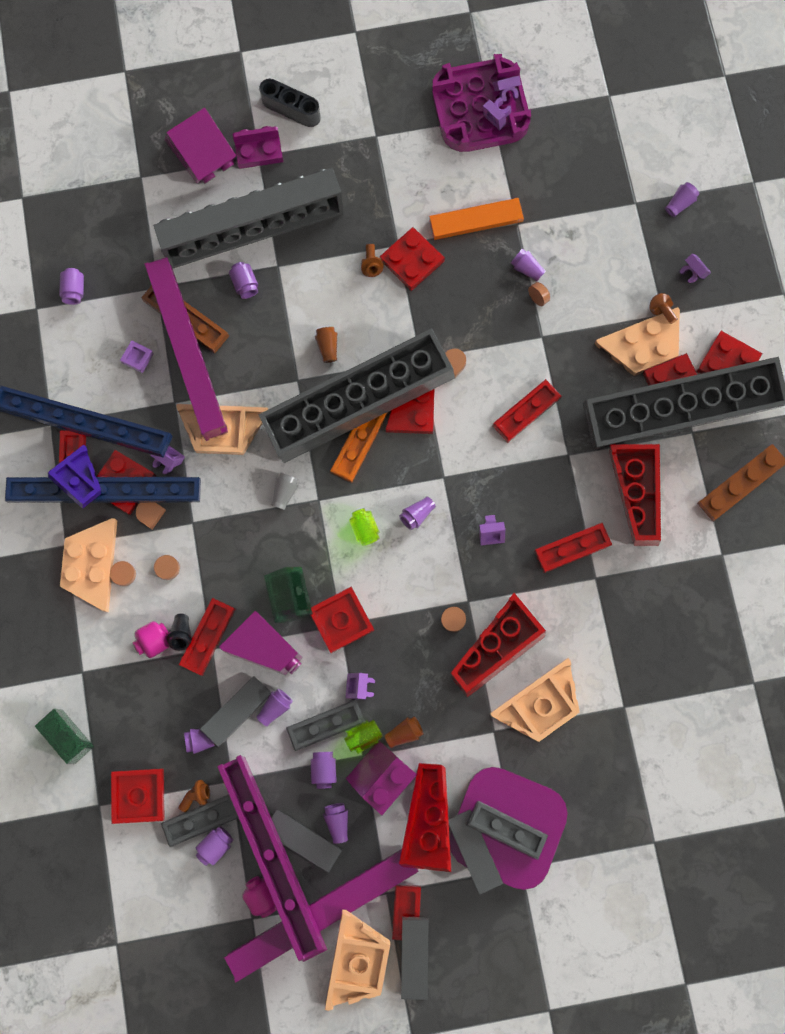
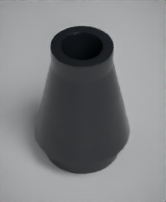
M183 613L175 615L174 622L167 636V642L173 650H185L192 642L189 617Z

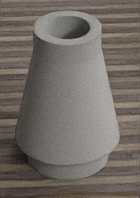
M280 473L279 478H276L271 505L285 510L286 505L299 486L297 485L298 479Z

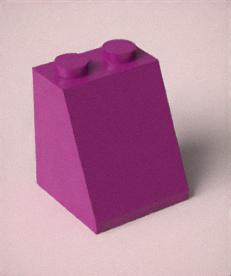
M206 108L201 109L166 132V143L197 184L201 181L204 184L208 183L216 177L214 175L216 171L222 169L224 172L234 165L233 160L236 158V154Z
M256 611L219 646L222 651L231 656L286 675L288 672L293 674L302 664L300 660L303 657Z
M378 741L347 776L346 780L367 803L383 815L417 774L383 743Z

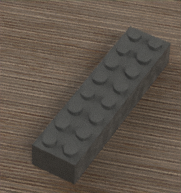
M333 168L320 169L314 174L305 177L298 176L292 181L283 184L276 183L270 188L261 191L254 190L248 195L239 198L232 197L226 202L217 205H207L204 209L195 212L189 211L173 219H163L153 226L164 257H168L169 263L174 269L344 214L342 192Z
M431 328L258 415L278 457L283 463H286L455 379L454 370Z
M778 356L586 399L583 402L593 449L784 407L785 381Z

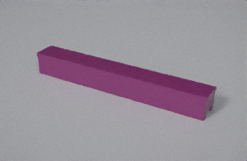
M168 257L144 263L202 436L208 441L210 438L228 433Z
M239 755L236 759L217 767L298 961L305 962L326 951L327 947L245 757Z
M401 849L309 904L319 931L340 920L342 909L350 913L413 876L419 872L418 869L402 867L399 864ZM281 921L231 951L224 959L236 983L293 947Z

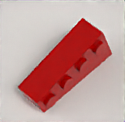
M610 444L609 454L634 546H659L661 542L660 444Z
M513 593L487 629L482 632L479 639L451 672L452 679L468 698L545 638L546 630L518 596Z

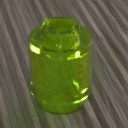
M365 508L354 511L352 513L353 517L349 519L357 541H360L362 546L378 541L380 539L378 535L380 531L372 512L366 511Z
M373 719L370 722L366 720L346 731L348 737L344 738L351 752L356 750L357 754L379 743L378 740L383 738V735Z

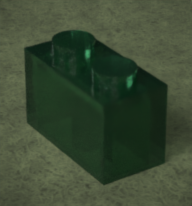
M284 567L264 576L275 623L293 622L313 614L302 567Z
M53 709L35 725L36 729L66 764H76L94 748L93 744L61 709Z

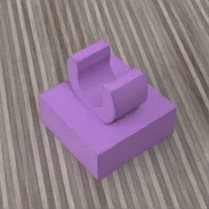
M520 76L493 82L494 91L501 90L500 97L503 101H507V91L512 92L513 99L518 98L519 94L515 86L521 85Z
M501 97L495 103L489 99L483 105L484 117L499 131L506 125V117L511 113L510 105L503 110L499 108L503 104Z
M694 254L685 259L689 265L682 267L680 270L681 274H685L688 270L693 272V276L688 280L689 283H694L698 276L705 279L711 273L698 256Z
M131 340L120 361L122 364L143 374L154 353L152 350Z
M171 446L168 447L164 458L151 454L155 458L153 461L154 468L160 466L161 463L165 465L164 475L170 473L173 467L181 465L185 458L184 455Z
M495 515L485 516V524L479 525L480 545L505 543L504 522L496 523Z
M364 673L347 674L345 699L373 697L374 693L367 692V683H375V680L368 678V674Z

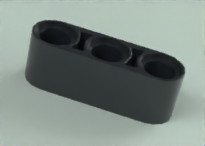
M271 78L265 79L260 83V95L262 103L266 108L307 127H314L320 123L319 102L314 97Z

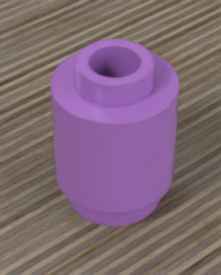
M244 262L234 264L229 271V275L236 293L242 299L253 297L258 293V283L250 264H245Z
M67 268L60 273L59 296L65 304H80L84 292V275L78 269Z
M313 752V759H310L311 784H316V789L332 788V783H337L336 758H333V752Z
M221 826L216 830L212 829L196 846L198 852L196 857L204 865L207 866L210 863L214 866L231 848L230 844L234 841L233 837Z

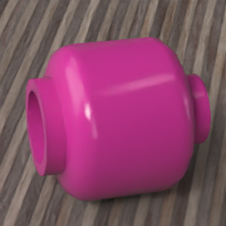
M152 621L135 631L136 641L132 642L139 655L144 653L146 657L153 658L169 648V643L167 642L169 632L163 623L158 624Z
M256 876L245 884L247 888L244 890L242 898L254 916L265 918L277 910L264 878L260 879L259 876Z

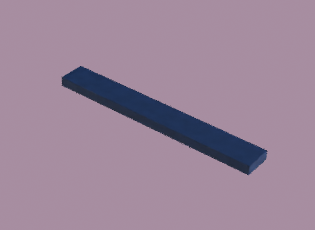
M0 386L1 412L164 458L173 438L171 433Z
M6 477L5 501L7 503H76L49 477ZM96 477L101 488V494L91 503L200 502L201 478Z

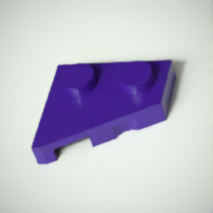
M82 445L48 472V477L82 509L101 494V488L98 479H96L95 470L90 462L85 445Z

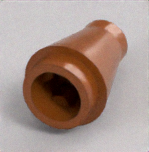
M323 327L317 329L315 339L323 357V362L337 361L338 333L335 332V328Z
M414 716L412 718L407 717L384 736L389 747L393 748L397 745L419 740V737L424 735L420 723Z

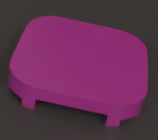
M494 54L492 60L451 67L450 63L442 65V69L432 80V97L441 135L446 145L459 152H470L514 143L521 140L527 134L531 121V109L527 105L522 81L521 85L515 86L518 90V98L513 99L512 92L507 91V101H503V104L499 107L503 110L507 106H511V113L506 117V125L500 131L484 117L483 105L489 99L495 103L500 98L501 90L494 91L493 82L520 76L521 69L517 62L514 64L511 60L503 58L502 54Z
M489 767L480 770L470 780L458 814L469 809L472 812L476 801H480L547 834L548 837L538 860H535L481 833L503 883L522 890L535 888L543 882L548 874L561 839L568 815L566 803L560 794L554 790L505 769ZM450 831L451 853L457 862L467 868L453 833Z

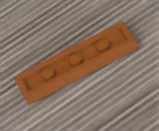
M151 285L141 298L143 302L161 314ZM184 301L197 341L213 353H216L229 337L228 332Z
M771 444L697 504L714 522L785 465V457Z

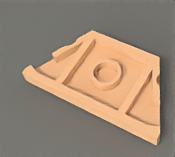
M678 307L672 309L678 318L673 324H670L662 313L597 339L595 345L599 349L602 348L608 352L615 362L622 364L625 370L633 376L641 374L646 369L679 356L680 310Z
M192 404L176 405L195 452L206 454L244 455L263 424L258 414L268 410L267 407L220 406L228 433L206 441L202 436Z
M113 518L65 538L60 587L104 612H109L112 582L110 570L113 566L117 520Z
M567 658L495 709L490 715L531 739L540 742L580 713L570 659Z
M343 909L325 1002V1010L327 1011L333 1010L335 1005L348 1002L350 1005L359 1002L363 998L370 999L380 996L390 949V940Z

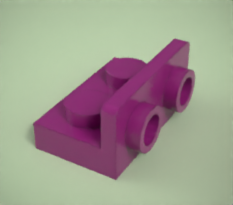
M264 126L261 129L255 130L244 129L233 133L239 169L283 162L277 126Z

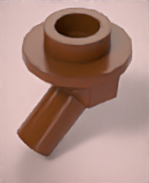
M366 244V259H362L361 271L367 277H375L383 271L384 264L380 258L375 257V245Z
M660 293L652 298L649 305L652 314L657 316L663 313L670 324L678 320L671 309L674 304L669 295Z
M197 780L193 788L184 796L178 807L179 810L187 812L194 800L200 805H206L207 800L210 798L208 784H205L203 780Z

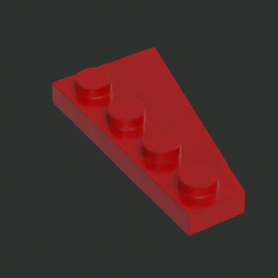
M435 389L391 410L386 432L433 434Z
M419 763L399 861L402 867L451 872L446 768L443 765Z

